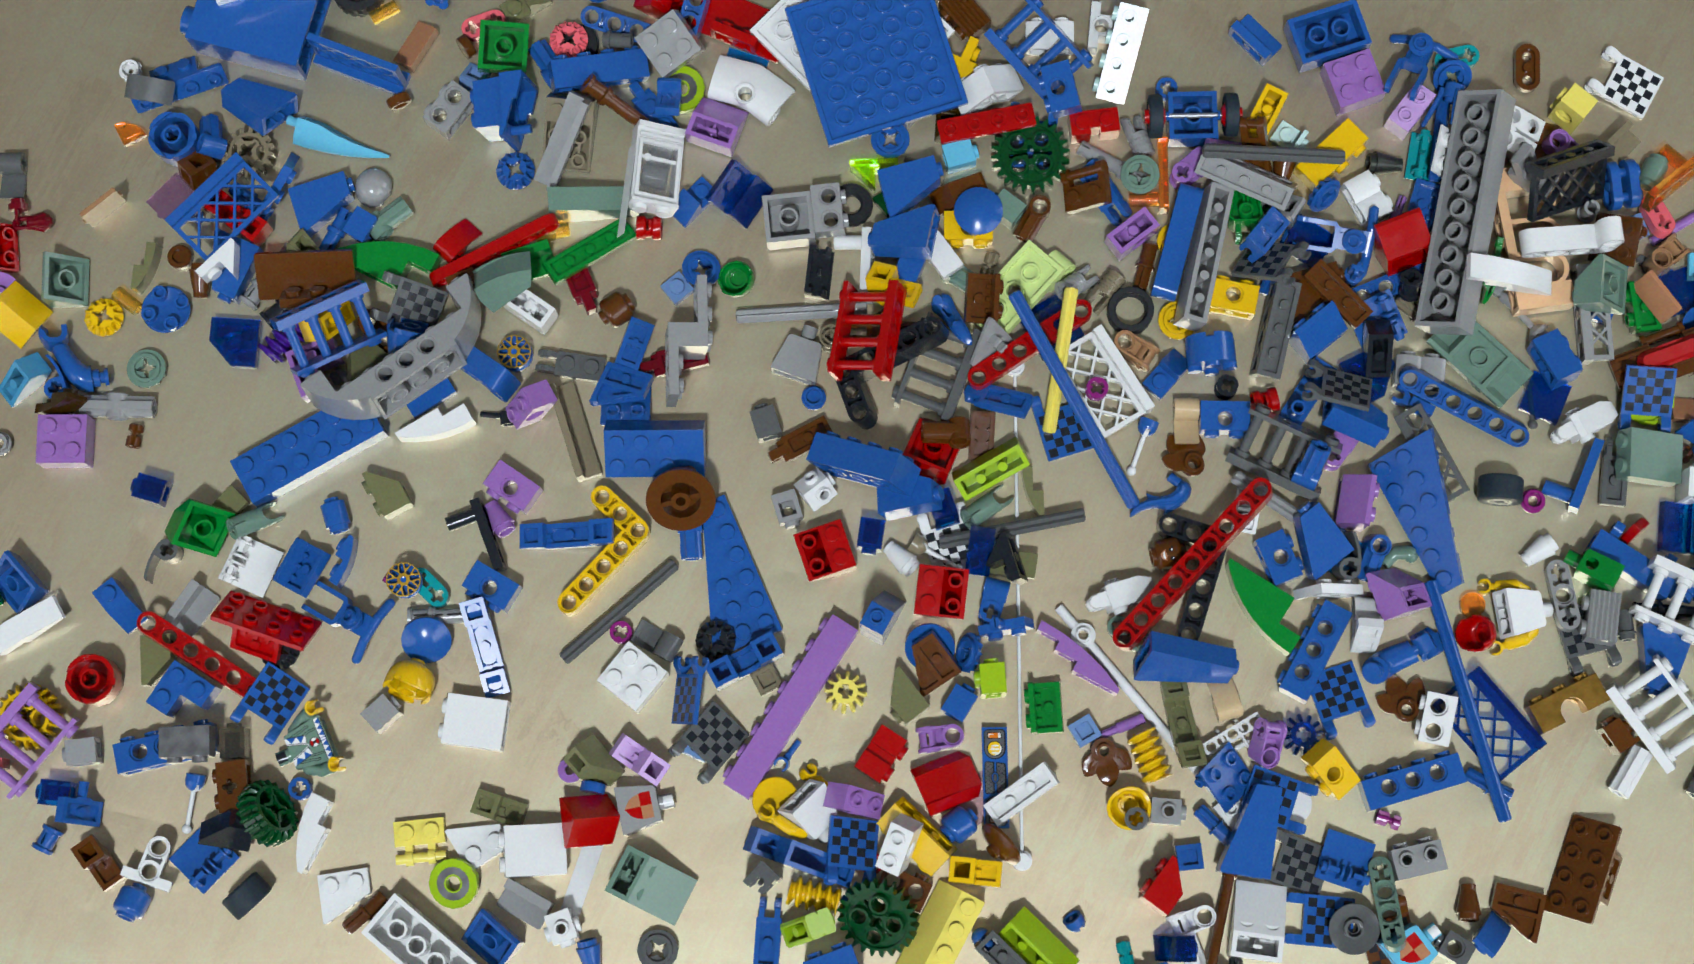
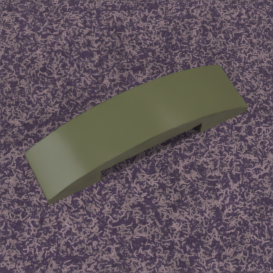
M1160 681L1166 719L1181 767L1188 768L1207 765L1202 740H1199L1189 702L1190 693L1187 682Z

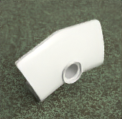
M720 55L709 86L708 99L737 105L739 109L748 111L766 126H770L778 117L781 110L780 107L795 93V89L762 65ZM743 93H749L752 95L751 98L746 101L741 100L739 98L740 95Z

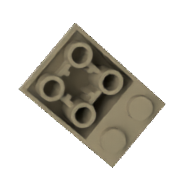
M550 92L546 96L543 155L568 94L566 93L552 94ZM585 96L593 101L564 171L590 173L598 115L597 100L592 96Z

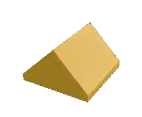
M15 280L0 294V332L22 349L39 330V327L54 312Z

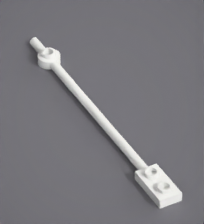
M1060 605L1055 611L1072 630L1070 639L1083 649L1087 648L1152 726L1156 727L1157 732L1175 752L1169 729L1094 642L1096 638L1094 628L1087 623H1078L1064 605ZM1085 631L1088 634V638L1085 640L1080 639L1079 632ZM1200 766L1188 767L1195 776L1202 769ZM1206 786L1205 788L1208 790V792H1209V793L1213 796V798L1216 800V798L1214 797V795L1211 793V791L1209 790V788ZM1239 800L1227 813L1224 812L1219 803L1212 808L1224 820V823L1231 831L1240 814L1238 812L1241 801Z

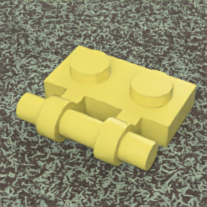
M445 817L393 822L395 848L405 847V854L395 856L396 865L406 864L409 867L415 866V863L423 862L437 864L438 861L447 859L446 850L437 851L438 843H447L446 833L444 832L446 831ZM428 845V852L415 853L414 846Z

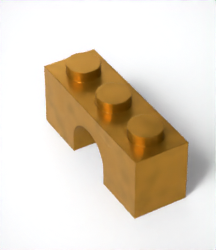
M1584 672L1572 678L1573 684L1566 687L1562 683L1550 689L1552 694L1546 698L1541 694L1528 701L1530 706L1524 708V711L1537 735L1544 734L1566 722L1561 713V705L1564 700L1574 701L1582 713L1611 700L1596 673L1588 676Z

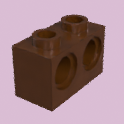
M883 870L878 883H882L883 879L890 873ZM904 870L899 875L900 884L896 889L899 890L904 887L903 895L908 896L910 886L914 884L920 885L923 889L922 897L919 899L911 898L909 902L910 904H917L915 912L920 913L933 885L928 883L930 878L917 872L915 876H912Z

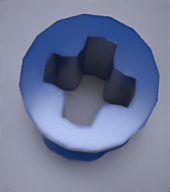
M43 823V831L38 840L33 842L31 846L52 856L54 853L52 849L58 838L64 835V832Z

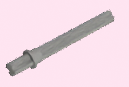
M856 302L854 314H867V302ZM840 303L737 309L736 321L737 323L837 318Z

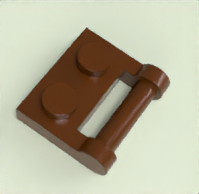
M1104 159L1096 161L1093 165L1072 171L1067 169L1065 174H1059L1063 184L1066 213L1074 214L1112 203L1109 169ZM1098 174V180L1074 186V180Z

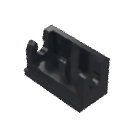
M809 245L804 288L805 298L829 300L834 262L832 248L819 249L817 245Z

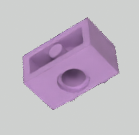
M1414 85L1411 87L1383 126L1401 140L1405 139L1436 96L1435 93L1423 85L1415 101L1409 100Z

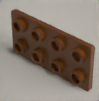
M352 249L260 252L254 254L259 299H279L280 308H295L356 281Z
M1576 814L1573 815L1544 908L1546 912L1586 924H1593L1599 904L1605 906L1609 904L1623 858L1615 853L1622 833L1621 827Z

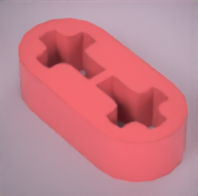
M495 9L466 19L462 23L461 29L463 35H466L470 41L475 42L479 41L481 20L493 21L492 18L494 17L503 22H507L500 10ZM474 25L477 28L475 34L469 31V26Z
M1652 194L1645 196L1639 205V213L1642 214L1646 225L1655 237L1660 239L1668 238L1676 224L1672 215L1660 197Z

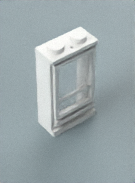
M639 119L634 126L631 146L636 143L628 201L629 209L636 213L647 212L656 214L659 218H672L679 209L678 199L686 129Z

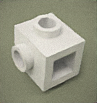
M817 467L807 472L803 478L793 484L802 499L814 512L829 503L838 494L833 487L836 483L828 472L823 474Z
M565 908L544 916L547 927L543 929L548 943L552 942L553 946L560 945L561 949L576 944L574 939L580 937L579 931H582V926L578 916L573 917L571 908ZM565 925L566 931L562 934L560 927Z

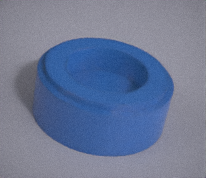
M589 780L581 781L580 791L605 795V784Z

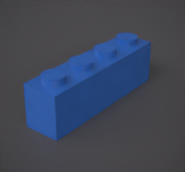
M633 46L632 49L624 48V51L617 52L614 49H605L600 51V54L591 55V52H581L577 54V57L567 58V55L554 56L553 60H550L547 65L552 94L580 90L583 82L592 73L596 75L597 80L606 86L632 84L635 81L638 83L647 82L650 77L647 56L642 48L638 49V46Z

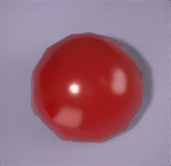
M1472 614L1467 619H1461L1455 630L1458 645L1470 652L1486 651L1493 646L1497 636L1495 624L1489 617L1480 614Z

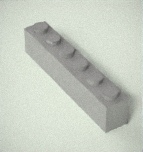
M1211 182L1204 188L1173 325L1195 332L1207 324L1234 195V189L1225 185Z

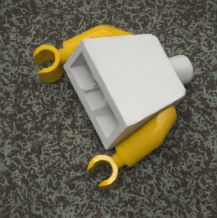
M1481 579L1478 584H1486L1489 588L1486 591H1478V594L1481 596H1486L1491 590H1496L1492 592L1500 639H1505V641L1494 642L1499 645L1500 649L1497 653H1492L1491 655L1493 656L1500 655L1504 649L1513 650L1528 645L1539 634V628L1546 626V617L1553 615V605L1550 602H1543L1539 591L1531 590L1528 585L1517 579L1495 580V583H1491L1488 579Z
M810 763L806 766L810 774L803 768L799 771L800 778L807 782L777 810L779 815L775 814V809L772 805L766 804L763 807L769 811L770 816H765L759 812L758 818L762 821L772 820L774 826L790 836L812 840L818 838L821 843L828 842L830 815L838 816L835 809L823 806L828 783L821 775H816L817 767Z

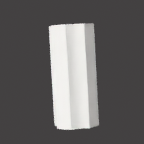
M1635 744L1631 746L1607 788L1617 796L1628 799L1653 755Z

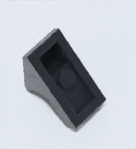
M1007 532L1000 533L986 566L996 569L1006 565L1004 566V572L1007 579L1021 585L1028 582L1014 537Z

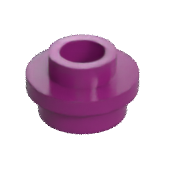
M1528 489L1523 492V502L1520 505L1527 513H1538L1545 506V497L1537 489ZM1528 498H1534L1536 504L1534 506L1530 505Z

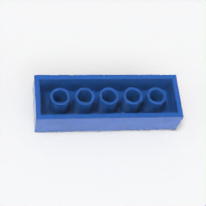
M319 411L236 457L230 463L251 502L259 507L272 502L389 436L379 417L366 420H350Z

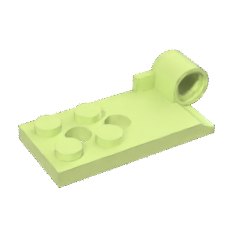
M1028 240L998 273L1001 275L1000 280L1004 282L1003 293L999 295V304L1004 306V311L1002 312L1001 319H998V324L1009 335L1021 322L1008 296L1010 288L1014 286L1020 287L1024 298L1032 310L1048 291L1050 293L1054 291L1057 282L1072 274L1076 266L1058 250H1054L1047 255L1033 242ZM985 324L977 325L983 330Z

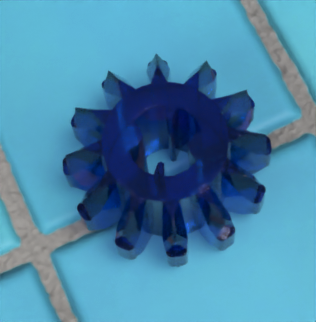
M1301 714L1296 715V722L1291 717L1287 719L1289 726H1287L1288 735H1286L1285 740H1288L1289 743L1284 746V749L1288 750L1293 746V756H1296L1299 750H1301V755L1303 756L1314 744L1320 741L1316 736L1324 734L1322 730H1315L1320 725L1319 721L1314 722L1312 725L1310 724L1312 719L1310 715L1305 718L1304 722ZM1299 729L1302 730V733H1307V738L1304 739L1305 742H1302V739L1296 736L1300 732Z

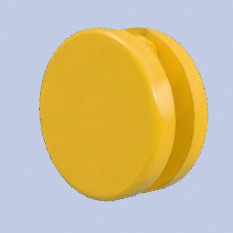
M766 778L758 784L753 792V808L757 815L761 812L765 816H770L769 811L763 807L766 804H770L774 807L775 814L779 815L777 810L797 790L785 778ZM772 820L765 821L769 824H773Z

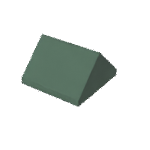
M44 251L41 300L51 308L87 307L90 259Z

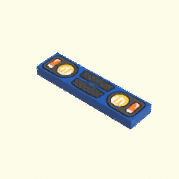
M1007 727L981 728L983 805L1008 788ZM983 806V825L990 823L997 826ZM1009 820L998 826V828L1009 829Z

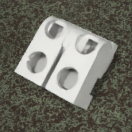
M1518 106L1514 108L1506 151V158H1508L1509 163H1511L1514 152L1519 150L1524 142L1531 144L1535 152L1537 144L1534 142L1539 141L1546 123ZM1532 127H1536L1535 132L1531 134Z

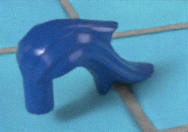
M944 293L935 295L931 302L933 312L942 318L960 341L966 345H972L973 341L970 331L959 314L952 298Z
M1171 473L1167 481L1174 485L1176 489L1164 496H1153L1147 493L1148 499L1135 506L1130 513V517L1149 509H1163L1164 514L1174 511L1189 499L1192 489L1190 484L1174 473Z

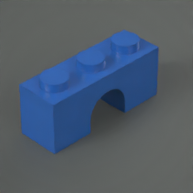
M772 631L749 642V645L740 651L713 661L709 664L707 672L716 689L720 691L756 670L784 657V654Z

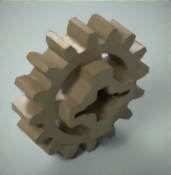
M249 127L246 133L240 128L238 136L235 133H231L233 140H227L228 148L225 152L227 157L223 158V162L225 163L235 153L237 148V153L258 175L260 172L267 175L268 173L265 168L267 166L273 168L274 166L270 159H276L275 153L271 152L276 149L274 144L270 143L271 138L268 135L262 136L258 132L255 133V130ZM250 151L252 155L248 156L246 153ZM244 168L237 175V178L243 175L249 181L251 174Z

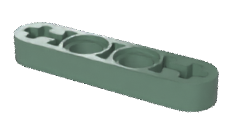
M1378 856L1370 861L1368 868L1383 945L1388 951L1397 953L1405 948L1406 935L1392 865L1387 858ZM1379 865H1382L1384 869L1385 879L1380 880L1377 870ZM1383 887H1388L1392 890V894L1387 898H1382L1378 895V891ZM1392 910L1397 914V917L1393 921H1386L1382 917L1383 913ZM1395 928L1396 937L1398 938V943L1393 944L1391 941L1390 929Z

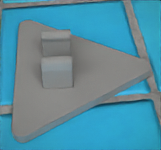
M988 317L970 360L972 366L977 365L997 351L1002 354L1008 347L1007 344L1014 341L992 317Z

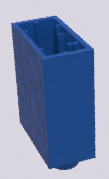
M197 0L195 7L186 6L180 21V31L182 34H185V38L196 53L306 81L315 54L306 37L308 32L318 36L321 35L331 0H236L220 6L216 3V0Z

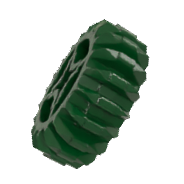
M268 779L265 781H255L244 787L240 795L237 796L238 802L235 805L239 809L236 814L241 818L240 824L244 825L245 832L250 833L251 840L257 839L259 845L264 844L266 847H275L285 843L294 836V832L298 830L296 824L299 820L295 817L298 812L294 810L293 806L295 803L290 801V795H286L283 787L278 788L276 782L271 783Z

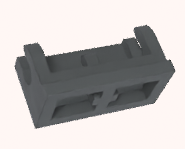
M761 861L743 882L751 888L758 881V885L762 886L758 892L765 894L776 882L780 883L783 879Z

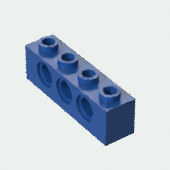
M1326 599L1323 605L1317 604L1311 616L1315 619L1312 626L1306 625L1300 639L1303 640L1300 649L1294 648L1288 661L1292 662L1288 671L1283 669L1277 680V683L1281 684L1279 692L1306 705L1353 613ZM1320 624H1328L1332 632L1323 635L1318 631V626ZM1311 645L1317 646L1320 654L1312 657L1308 655L1306 648ZM1299 667L1307 669L1308 677L1304 679L1298 678L1295 675V669Z
M208 719L194 721V726L211 725L215 727V754H221L222 749L217 724L209 722ZM159 730L144 733L145 737L135 739V736L119 739L120 743L112 745L119 775L126 776L174 765L167 764V760L159 758ZM146 746L147 755L140 759L138 757V750L140 747ZM192 758L182 759V762L191 761Z
M1449 750L1434 754L1436 759L1427 762L1425 757L1410 761L1411 767L1402 769L1401 764L1387 768V774L1378 776L1377 772L1363 775L1364 781L1359 782L1357 785L1366 812L1467 782L1458 752L1450 755ZM1432 766L1440 769L1441 776L1438 780L1430 776V768ZM1408 773L1414 774L1417 779L1414 787L1406 783L1405 778ZM1384 780L1392 784L1393 790L1391 794H1386L1382 791L1381 784Z

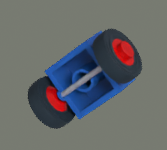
M1217 91L1168 92L1165 108L1163 107L1162 95L1151 94L1148 95L1147 109H1144L1143 113L1144 124H1147L1149 138H1162L1166 121L1167 147H1203L1207 138H1219L1218 120L1222 123L1224 136H1238L1240 118L1243 117V110L1240 107L1237 93H1224L1222 107L1220 110H1217Z

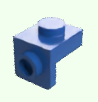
M658 78L655 115L679 116L682 102V80L679 78Z

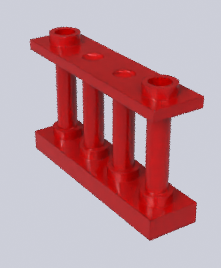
M889 280L885 292H858L849 281H844L843 289L839 293L840 305L831 354L827 360V372L836 381H842L844 370H873V373L881 381H891L907 294L906 288L898 280ZM856 302H885L884 310L881 314H854ZM852 324H881L877 337H850ZM848 347H877L873 360H846Z

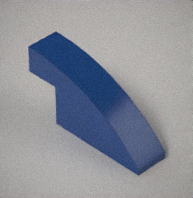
M751 826L743 850L823 879L827 852ZM837 868L838 882L836 884L849 888L855 870Z

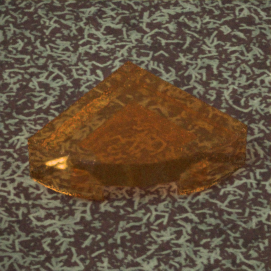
M122 122L114 125L126 148L148 137L140 127L134 124Z

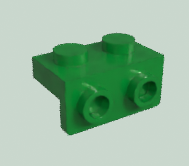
M1628 281L1625 302L1627 313H1625L1624 318L1626 327L1630 329V334L1660 331L1662 324L1637 295L1634 281Z
M1028 682V689H1024L1025 704H1029L1030 714H1026L1027 729H1031L1033 734L1064 732L1061 682Z

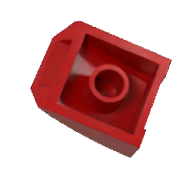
M920 417L903 455L914 459L913 463L921 468L919 476L931 478L939 485H945L960 449H954L949 444L922 443V420H934Z
M960 751L945 755L910 770L930 818L979 797L982 783L970 756Z

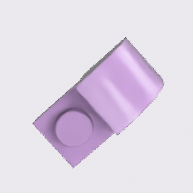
M624 733L621 734L608 753L655 786L659 784L671 766Z

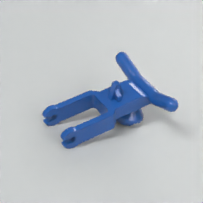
M1426 33L1415 35L1392 34L1389 39L1391 43L1409 44V50L1405 57L1397 60L1385 83L1384 92H1390L1400 70L1405 69L1420 74L1410 93L1409 100L1415 101L1427 77V64L1433 52L1450 60H1456L1459 57L1442 44L1433 41L1430 35Z
M1371 206L1369 209L1367 230L1342 227L1335 220L1297 215L1296 220L1334 226L1330 246L1309 244L1308 250L1332 253L1334 250L1340 249L1346 250L1351 254L1362 253L1360 262L1363 264L1361 267L1365 268L1364 277L1367 275L1375 240L1374 225L1378 222L1379 208L1377 206ZM1292 241V245L1300 243L1297 241Z
M318 580L315 585L344 601L338 613L331 620L305 604L301 608L333 627L342 626L344 629L360 636L352 656V662L359 664L370 639L381 621L395 606V601L391 598L387 599L371 617L362 612L360 608L353 606L350 598Z

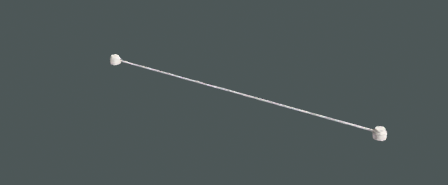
M1024 363L1007 374L1013 377V390L1017 391V377L1022 375L1025 367ZM1014 417V437L1016 436L1018 439L1017 417ZM1017 472V473L1014 474V477H1015V521H1018V520H1019L1018 472ZM1015 535V543L1019 551V535ZM1016 584L1017 617H1020V585ZM1017 636L1018 750L1020 779L1023 777L1021 636ZM1023 810L1019 812V853L1021 860L1017 865H1013V867L1018 871H1025L1032 865V857L1027 851H1024Z

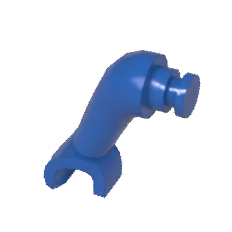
M61 324L62 332L58 337H49L48 329L42 325L39 327L38 335L44 348L54 354L64 374L78 390L94 392V387H101L103 383H106V386H110L108 368H104V371L100 372L99 369L92 370L91 365L83 364L68 346L69 331L67 324Z
M1427 627L1409 637L1412 645L1406 640L1374 653L1362 666L1363 677L1371 684H1380L1399 671L1419 662L1418 655L1423 662L1437 656L1444 650L1439 633Z

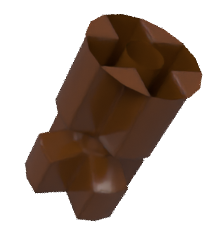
M131 423L128 430L132 432V435L127 436L125 446L140 449L142 439L138 434L143 433L144 427L141 424Z

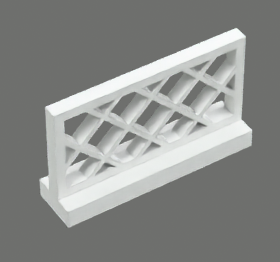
M1102 324L1070 344L1068 355L1075 356L1073 368L1066 367V372L1072 373L1070 379L1104 439L1153 410L1155 407L1154 403ZM1088 340L1095 347L1094 356L1080 353L1081 345ZM1078 358L1092 360L1090 372L1076 369ZM1095 362L1106 364L1108 367L1107 376L1093 373ZM1075 374L1089 377L1088 381L1094 377H1101L1107 384L1109 382L1117 383L1122 388L1121 395L1119 397L1106 394L1101 401L1100 409L1092 408L1087 403L1088 397L1086 394L1085 397L1081 394V392L1085 393V388L1077 387L1073 382ZM1105 398L1119 401L1117 413L1103 410ZM1122 402L1132 404L1137 413L1132 416L1120 414ZM1101 416L1115 417L1114 427L1105 431L1100 423Z

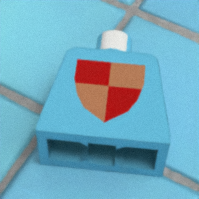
M1433 922L1423 930L1415 923H1409L1404 926L1406 946L1402 951L1397 953L1388 951L1383 945L1382 938L1376 942L1392 964H1430L1438 954L1431 943L1441 936L1442 933ZM1394 931L1391 933V941L1393 944L1398 943V938Z

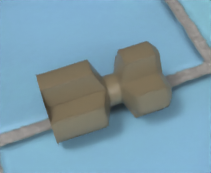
M987 251L984 259L986 266L981 267L980 274L993 275L994 270L992 266L997 265L1000 256Z

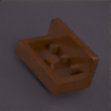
M966 274L964 323L985 324L988 317H992L998 323V319H1001L1002 305L999 304V295L1003 293L1004 282L1000 280V274Z

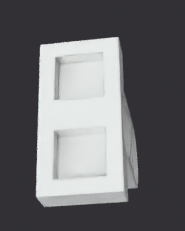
M1092 1L1087 39V51L1095 56L1098 43L1105 44L1108 29L1113 30L1115 20H1111L1112 15L1100 14L1101 2ZM1102 25L1107 31L1101 33L1095 27Z
M1353 596L1350 652L1374 654L1384 629V619H1381V616L1378 614L1376 601L1373 597Z
M163 836L153 837L147 844L138 869L136 870L124 865L120 875L170 893L173 882L161 878L171 853L170 842ZM158 841L164 842L167 847L166 851L161 855H156L152 852L153 844ZM148 865H153L157 869V874L152 879H146L142 874L144 867Z

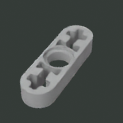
M1553 560L1546 566L1544 575L1550 601L1554 609L1555 622L1561 631L1572 632L1579 626L1581 616L1568 565L1562 560ZM1554 566H1556L1558 570L1563 571L1559 576L1560 583L1562 584H1558L1556 586H1553V584H1556L1558 582L1557 575L1551 574V571L1554 569ZM1557 590L1567 591L1569 600L1567 602H1560L1556 598ZM1569 605H1571L1572 608H1569L1567 610L1569 618H1574V621L1571 623V626H1569L1567 622L1562 621V619L1566 616L1565 608Z

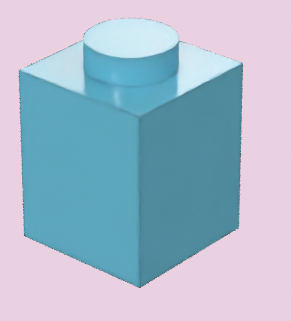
M970 139L942 145L941 148L948 175L976 167V159L979 158V152L976 144L972 145Z

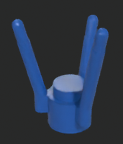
M1446 82L1445 88L1440 87L1438 95L1427 112L1421 127L1426 126L1442 97L1445 98V103L1453 105L1450 124L1452 125L1458 91H1464L1466 86L1456 82Z

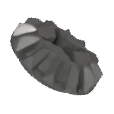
M664 930L647 932L638 944L637 953L639 960L642 964H673L678 954V945L675 938ZM651 941L658 946L667 943L662 950L665 957L664 960L659 955L649 958V955L654 950Z

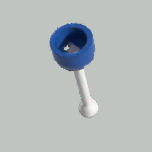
M1140 417L1138 431L1142 436L1131 466L1126 470L1128 475L1133 476L1136 474L1135 467L1145 439L1156 432L1159 425L1157 421Z
M186 773L185 785L191 793L186 822L182 826L184 834H189L192 831L190 823L195 795L197 791L204 787L206 775Z

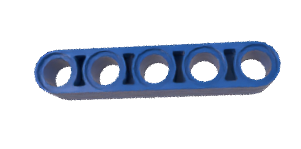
M1183 183L1179 185L1150 296L1172 302L1176 299L1204 192L1202 188Z

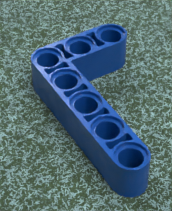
M684 0L680 13L685 20L689 16H693L696 19V25L692 30L699 39L710 0H703L699 6H695L692 0ZM597 6L585 7L580 17L582 23L589 28L602 32L611 30L612 33H633L634 37V28L637 25H641L644 30L652 25L651 23ZM593 10L599 16L594 24L589 21V14ZM617 17L621 21V27L619 30L614 31L611 27V22Z

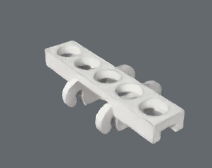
M1258 712L1240 722L1236 718L1233 719L1235 725L1222 733L1216 729L1215 733L1217 736L1203 743L1207 757L1219 751L1227 742L1232 743L1239 738L1242 742L1233 747L1235 751L1245 746L1249 748L1248 743L1250 741L1249 739L1246 740L1244 736L1253 731L1254 726L1249 723V720L1254 717L1260 718ZM1244 723L1248 726L1246 731L1241 726ZM1233 729L1237 732L1235 739L1228 737L1229 730ZM1217 739L1220 740V742L1222 743V745H1219V744L1217 743ZM1214 743L1216 749L1209 752L1206 746Z

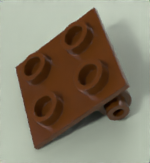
M1598 212L1595 223L1604 217H1621L1625 241L1613 251L1589 254L1588 261H1593L1599 254H1605L1625 266L1634 267L1639 240L1642 237H1646L1648 232L1647 227L1643 225L1644 218Z

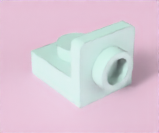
M1282 120L1270 138L1269 143L1275 147L1305 148L1309 142L1306 139L1309 131L1305 129L1301 132Z

